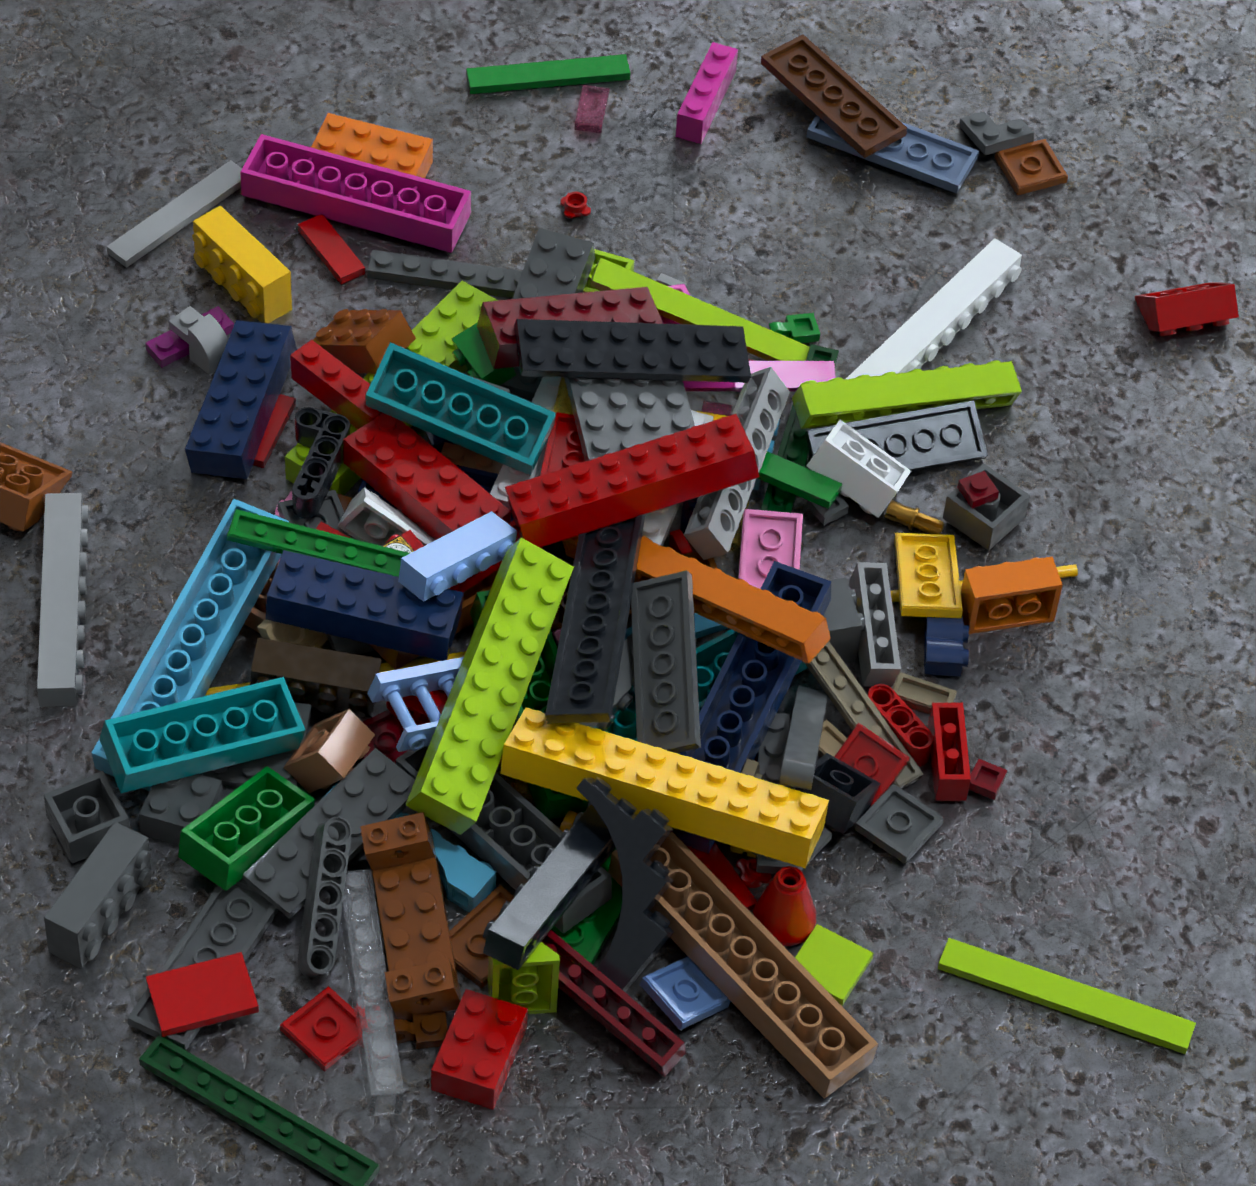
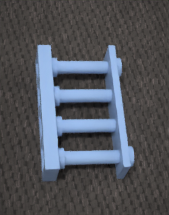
M464 657L377 673L367 694L372 703L389 701L404 728L396 746L398 752L406 750L416 751L429 746L441 716L429 692L442 690L448 697ZM417 696L431 723L416 725L401 697Z

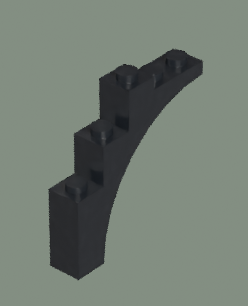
M592 777L584 778L576 789L594 806L607 826L618 853L622 873V907L618 928L608 953L597 969L624 992H627L674 933L668 927L670 921L664 915L657 911L654 913L650 911L674 881L668 876L670 871L666 866L657 860L650 861V858L673 829L667 824L669 819L655 808L652 811L644 809L636 815L635 811L637 809L626 799L621 798L618 800L610 793L612 788L599 777L595 779Z

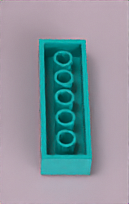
M391 342L366 393V406L530 476L555 424V412Z
M281 677L105 720L100 735V742L120 793L299 749L306 729L285 679Z

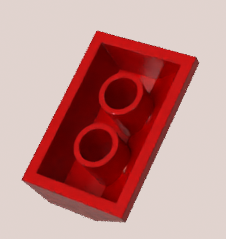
M1208 282L1135 296L1136 303L1149 330L1160 332V336L1176 334V329L1186 327V331L1203 329V324L1212 322L1213 326L1230 324L1229 319L1239 317L1235 284Z

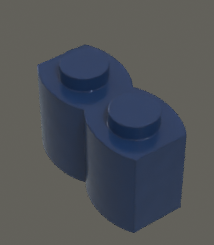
M963 616L962 618L926 617L924 628V674L961 677L962 667H968L969 649H963V643H968L969 625H963Z

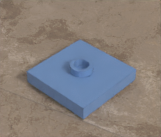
M685 957L642 977L640 986L679 1030L728 1008L731 1002L689 957Z

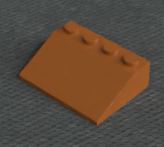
M0 442V522L15 531H25L37 523L45 513V494L60 493L72 477L73 472Z

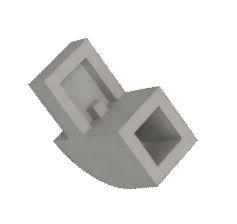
M189 306L169 320V329L189 344L190 360L210 375L218 367L228 338L221 325L211 314L204 317Z

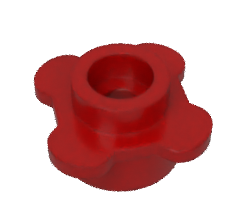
M570 192L560 201V204L565 209L564 216L567 218L580 217L581 215L588 216L591 213V208L587 206V197L581 192Z
M756 858L749 860L739 859L737 861L736 867L740 870L739 877L747 887L758 888L763 883L771 881L772 876L770 873L756 872Z

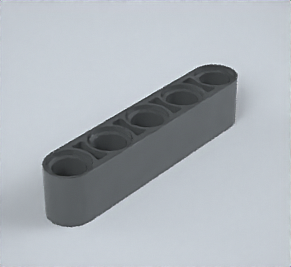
M333 817L318 825L314 833L298 954V968L304 976L309 978L329 972L335 963L352 835L349 822L342 817ZM329 826L337 829L339 836L337 841L329 837ZM325 857L333 861V873L325 869L323 865ZM321 889L326 890L330 895L328 905L324 904L319 898ZM317 921L322 922L326 928L324 937L319 936L315 931ZM313 953L317 954L322 960L320 969L312 966L311 955Z

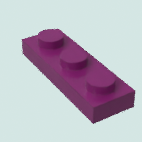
M219 306L201 314L204 317L211 314L221 325L226 335L232 332L234 323ZM172 330L145 342L146 351L161 368L190 354L189 344Z

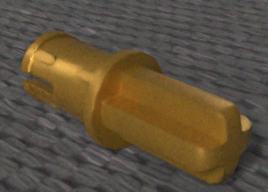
M891 500L886 510L885 518L909 527V530L916 528L929 534H941L944 529L943 521L920 513V508L915 510Z

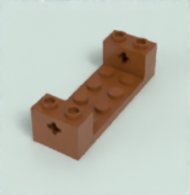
M424 812L360 826L365 856L373 872L389 968L388 972H384L388 997L397 1019L411 1020L412 1014L456 1010L461 1001V993L433 835Z

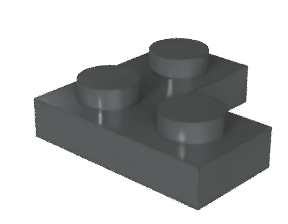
M985 112L974 113L960 118V128L985 155L1034 142V132L1022 119L996 125Z

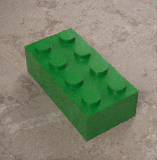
M266 766L181 830L178 857L227 891L243 878V874L314 807L315 799Z

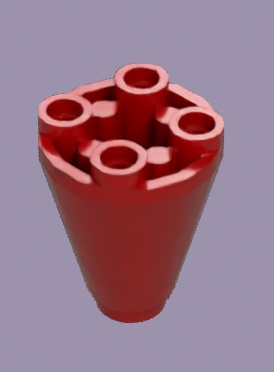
M786 866L776 873L753 908V915L783 946H793L805 942L816 926V910L806 879L801 870L794 866Z

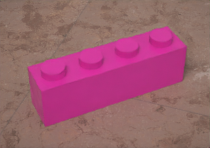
M712 42L677 113L675 137L702 144L736 73L738 49Z

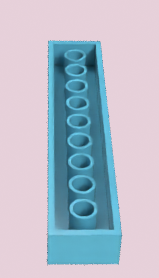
M232 500L111 719L205 696L282 555L228 541L227 534L235 509L289 522L288 520L239 500ZM99 738L92 751L95 769L114 776ZM152 786L144 787L142 789L150 791Z

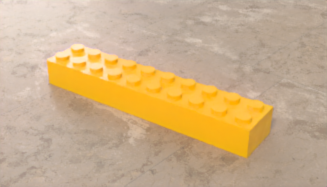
M527 707L524 709L503 747L500 771L502 775L586 801L588 800L576 789L584 778L592 777L595 779L599 777L612 788L610 793L618 800L621 798L626 799L637 809L635 811L636 815L641 810L650 809L652 811L655 808L669 819L667 824L670 827L802 868H806L824 829L829 804L827 799L579 723L547 724L545 713Z

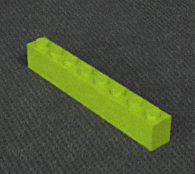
M995 360L982 365L968 363L954 368L941 366L934 370L922 371V369H914L908 373L899 374L887 372L880 376L860 375L852 379L837 377L825 382L810 380L800 384L792 397L800 427L801 429L836 425L839 420L848 423L973 400L976 409L1010 406L1022 390L1012 361L1000 362Z

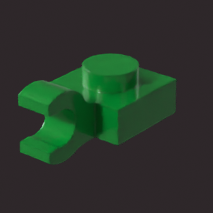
M814 313L787 315L785 322L769 323L770 330L800 343L819 342L821 334Z

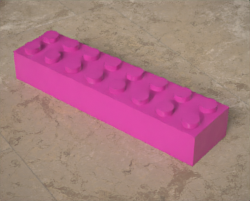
M263 134L258 138L240 171L241 195L316 216L323 214L325 218L450 253L453 252L471 215V191Z

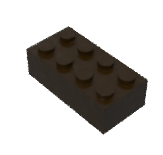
M257 638L251 668L250 685L284 677L294 703L310 704L313 708H317L324 713L343 712L350 709L359 719L365 717L372 718L375 702L372 703L367 693L375 675L380 673L381 659Z

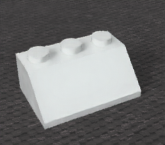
M841 420L838 421L807 464V467L812 471L842 483L841 495L850 497L859 504L863 511L873 514L878 518L911 472V470Z
M363 488L351 500L338 524L339 528L355 539L380 546L384 545L391 536L395 534L401 535L409 530L415 534L424 546L435 541L400 510L393 508L380 499L377 494L370 492L366 488Z

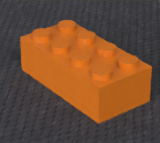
M327 113L311 148L421 178H426L433 163V139L331 113Z

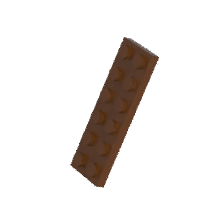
M803 34L761 56V65L862 157L866 158L906 136L907 127Z

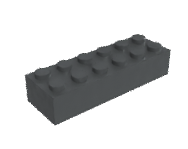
M539 228L512 299L583 293L595 261L594 243ZM513 367L516 376L500 386L510 389L509 393L532 402L543 377L520 376L519 367Z

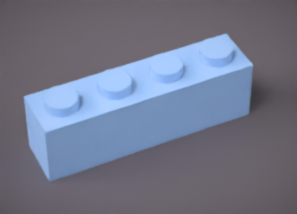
M491 511L402 557L398 582L424 602L503 560L505 552L516 541L517 530Z

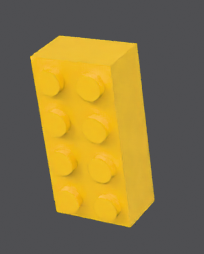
M222 206L214 208L193 221L194 234L192 238L195 247V262L200 268H205L218 285L225 287L235 301H239L246 307L251 317L257 318L261 323H271L292 310L291 271Z

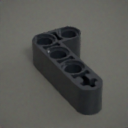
M313 407L301 408L295 414L296 441L303 446L311 448L292 488L293 512L300 518H313L319 513L343 462V439L350 435V422L345 416Z

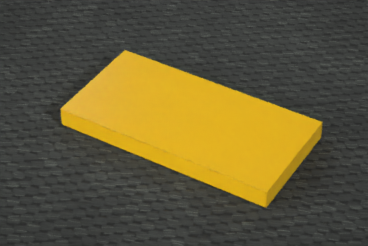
M895 533L894 545L901 616L962 618L963 609L954 535Z

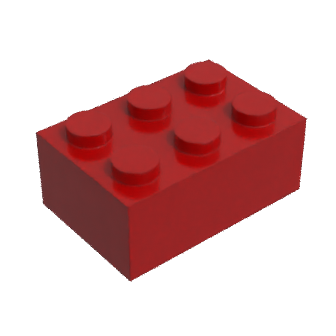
M465 989L431 1069V1090L494 1110L527 1030L528 1008Z

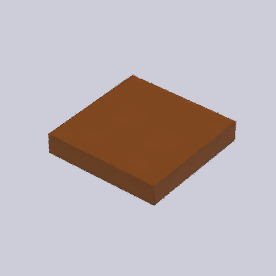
M1046 139L995 153L997 163L1017 195L1067 183L1068 175Z

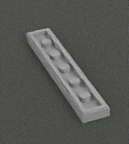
M230 160L107 246V253L127 268L240 189V171L242 168Z

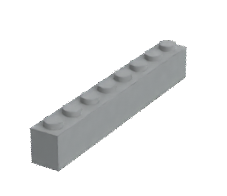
M82 493L45 494L37 679L39 707L77 706V695L83 694V675H78V669L84 668V650H79V644H85V626L80 625V619H86V603L81 601V595H86L87 593L86 576H82V571H87V552H82V548L88 547V529H83V523H89V506L83 505Z

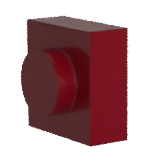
M985 471L958 481L957 488L972 509L998 499L999 491Z
M978 759L970 775L969 790L995 800L1006 778L1007 770Z

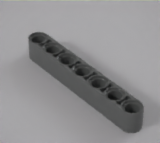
M798 686L782 764L780 785L807 790L812 789L828 698L824 690Z

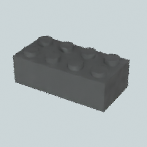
M114 822L44 917L49 953L81 969L89 959L92 960L96 957L103 939L106 935H111L114 932L119 917L124 911L130 910L141 887L145 888L152 878L153 870H151V852L149 851L148 837Z

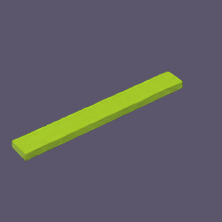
M601 257L597 262L590 286L602 291L648 287L659 315L687 325L743 326L748 353L767 361H806L810 347Z
M948 938L938 964L939 970L1185 1055L1196 1022L951 938Z

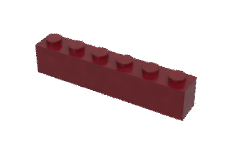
M550 930L541 942L559 954L558 987L665 1077L686 1054L685 1042L556 933Z

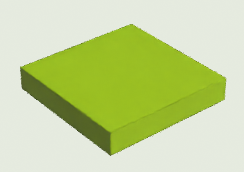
M817 924L795 958L843 1006L872 961L874 953Z

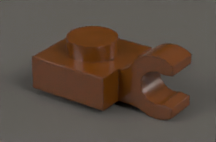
M445 1011L412 1014V1023L404 1019L391 1021L392 1030H390L393 1044L415 1041L416 1049L441 1047L448 1032Z

